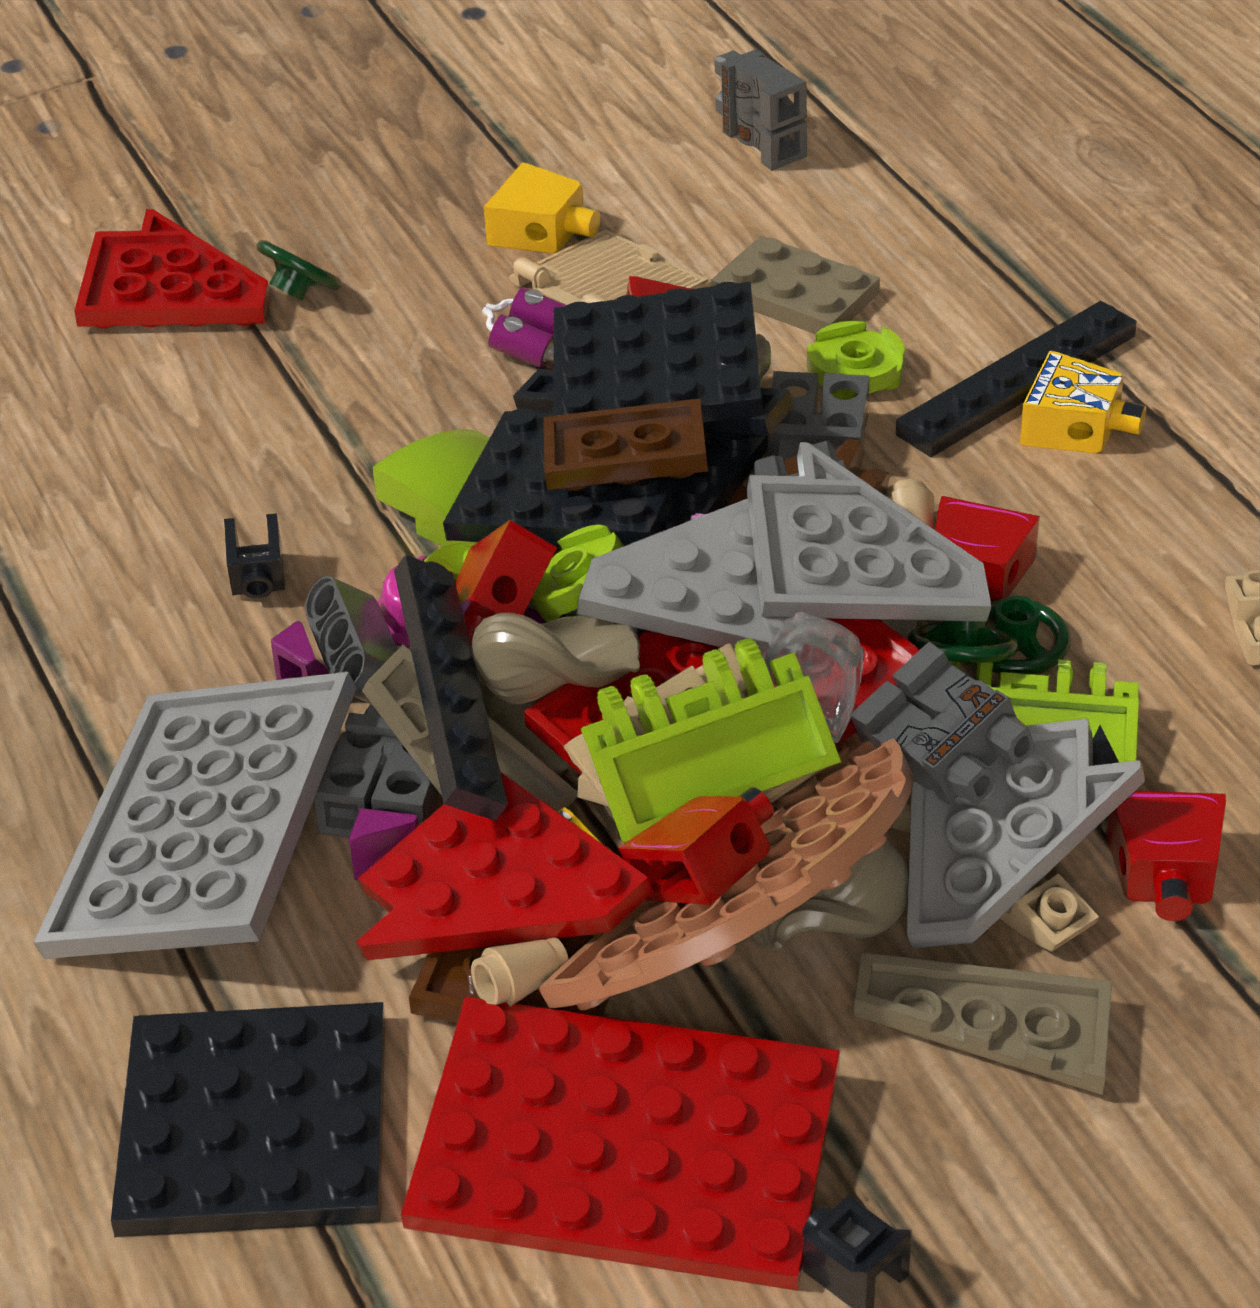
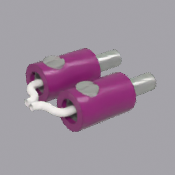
M522 287L517 292L514 299L503 300L497 305L487 303L486 307L483 308L482 314L488 317L486 326L491 331L488 346L538 368H544L548 361L553 363L554 308L563 307L567 304L544 296L539 291L530 290ZM507 306H511L509 316L501 314L494 323L495 315L493 312H498Z

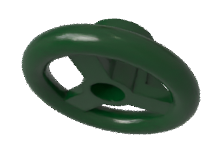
M267 240L258 241L256 245L258 252L273 259L276 266V271L269 282L270 285L302 301L311 286L322 284L332 290L341 288L342 281L339 277Z
M1009 596L991 601V610L987 620L995 617V623L989 627L997 628L1013 635L1019 644L1018 651L1028 658L1025 660L1006 659L993 662L992 672L998 674L1006 672L1036 675L1056 666L1058 659H1064L1070 647L1071 636L1066 622L1057 612L1044 604L1024 596ZM1039 621L1046 624L1054 635V643L1049 650L1041 646L1036 638Z
M942 620V623L916 627L907 636V640L917 648L921 649L930 642L945 652L948 661L960 663L1003 661L1013 657L1019 648L1018 641L1013 635L997 628L988 627L987 621Z

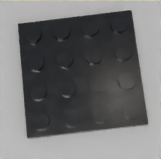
M751 281L742 283L722 282L712 287L690 290L676 288L665 293L638 297L624 295L615 300L593 303L573 302L563 307L554 308L553 416L691 399L701 400L703 422L764 414Z
M530 409L504 411L443 521L446 541L479 542L511 520L554 546H560L557 541L566 535L591 525L607 526L610 532H614L623 545L626 546L660 533L684 478L666 476L641 479L636 483L628 485L615 482L590 485L576 491L564 489L547 490L544 473V417L553 416V413L534 412Z
M383 1002L133 1016L111 1212V1225L114 1237L380 1222L385 1012Z

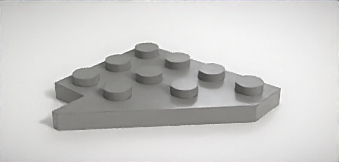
M800 442L797 454L799 476H749L747 497L762 617L987 621L991 610V601L984 564L807 442Z
M748 498L593 558L579 596L577 614L630 625L635 628L717 647H723L730 643L735 649V644L738 641L752 638L758 645L762 657L774 660L795 652L799 665L811 618L761 616Z
M1087 718L1027 725L1026 727L1029 729L1035 744L1034 751L1021 764H1011L1002 757L996 759L989 766L996 779L993 790L979 804L958 796L948 805L936 796L934 790H929L913 781L911 790L907 937L912 949L973 943L1145 782L1141 761L1093 766L1092 730Z

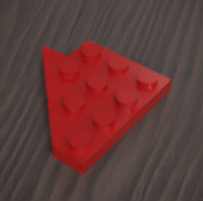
M146 209L141 231L95 232L74 313L77 327L143 326L151 328L160 325H190L199 327L206 324L247 326L253 323H265L270 293L268 280L156 210Z
M501 772L508 806L496 821L443 804L358 878L364 892L389 913L361 936L356 943L367 960H378L523 943L541 939L546 940L554 937L558 939L609 933L654 891L648 876Z

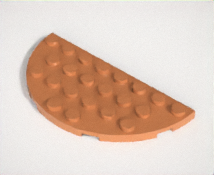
M857 732L837 745L836 749L841 760L840 763L826 767L772 803L773 817L761 825L770 844L769 854L711 905L645 900L611 932L596 934L538 987L549 1009L577 1005L579 1010L591 1009L604 1002L609 996L657 981L698 962H701L703 966L719 963L736 950V943L777 921L821 890L835 888L847 881L853 874L851 866L863 855L877 850L887 841L885 833L898 818L909 799L913 786V773L900 745L892 738L884 743H880L881 746L876 749L870 741L866 740L862 743Z

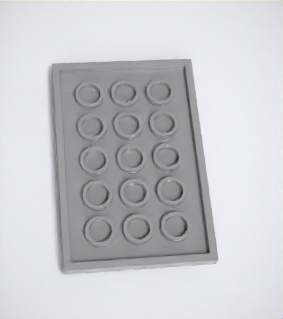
M349 672L148 695L34 940V944L44 959L260 941L357 689Z

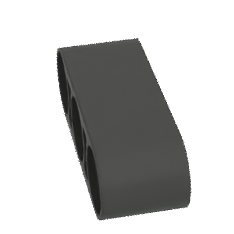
M324 576L314 583L308 593L305 604L307 620L328 673L349 672L357 688L353 697L371 704L362 690L367 681L398 648L380 606L373 595L333 577Z

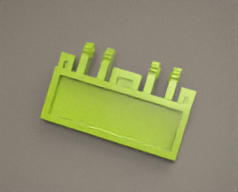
M747 638L738 641L734 649L736 662L739 664V670L749 697L743 699L732 670L729 668V662H727L723 652L715 649L704 653L702 662L708 683L665 698L674 722L671 725L651 677L643 674L632 678L630 685L631 693L646 733L640 736H636L628 711L618 690L614 686H609L597 692L599 710L602 712L603 720L580 729L623 843L629 841L696 797H738L751 787L765 791L841 762L809 675L804 677L795 652L769 661L777 683V687H774L765 660L761 656V651L755 640Z
M1058 659L1056 692L1048 691L1049 676L1001 672L1000 688L991 687L993 662L977 663V680L986 683L994 691L998 690L1008 696L1016 717L1025 726L1088 718L1092 730V739L1101 725L1119 762L1136 761L1139 683L1114 681L1113 696H1105L1107 663L1093 662V668L1090 670L1089 675L1091 695L1069 693L1073 681L1071 660ZM948 661L960 670V662Z

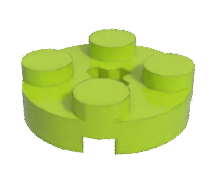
M863 321L838 322L820 329L815 334V342L812 345L808 344L807 370L808 373H818V384L823 386L824 373L868 375L869 393L892 390L901 384L905 347L901 338L886 327L881 326V333L866 330V322ZM838 389L831 394L837 399L849 400L857 393L851 389Z
M587 526L557 541L563 550L551 559L530 601L544 621L556 620L563 614L578 609L579 596L592 559L624 547L618 536L614 532L611 533L607 526Z

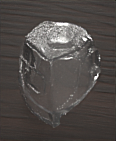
M798 612L795 614V617L786 619L780 624L778 632H776L763 653V658L774 687H777L769 661L795 652L804 677L808 675L810 677L833 741L838 743L848 726L857 700L863 672V647L860 646L858 636L844 626L826 618Z

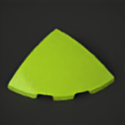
M458 429L439 432L402 447L372 467L376 499L414 517L417 534L442 547L450 544L471 546L478 543L446 541L443 521L490 437L477 430Z

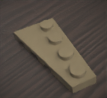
M402 644L367 681L362 692L442 796L411 650ZM487 715L500 772L556 812L564 807L568 809L578 797V791Z
M861 952L854 996V1016L1103 1095L1112 981Z

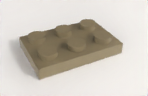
M762 235L711 279V287L722 282L742 283L751 281L754 312L814 334L828 325L851 321L880 293V277L861 271L857 267L847 266L821 257L817 253L807 252L784 244L775 238H767Z

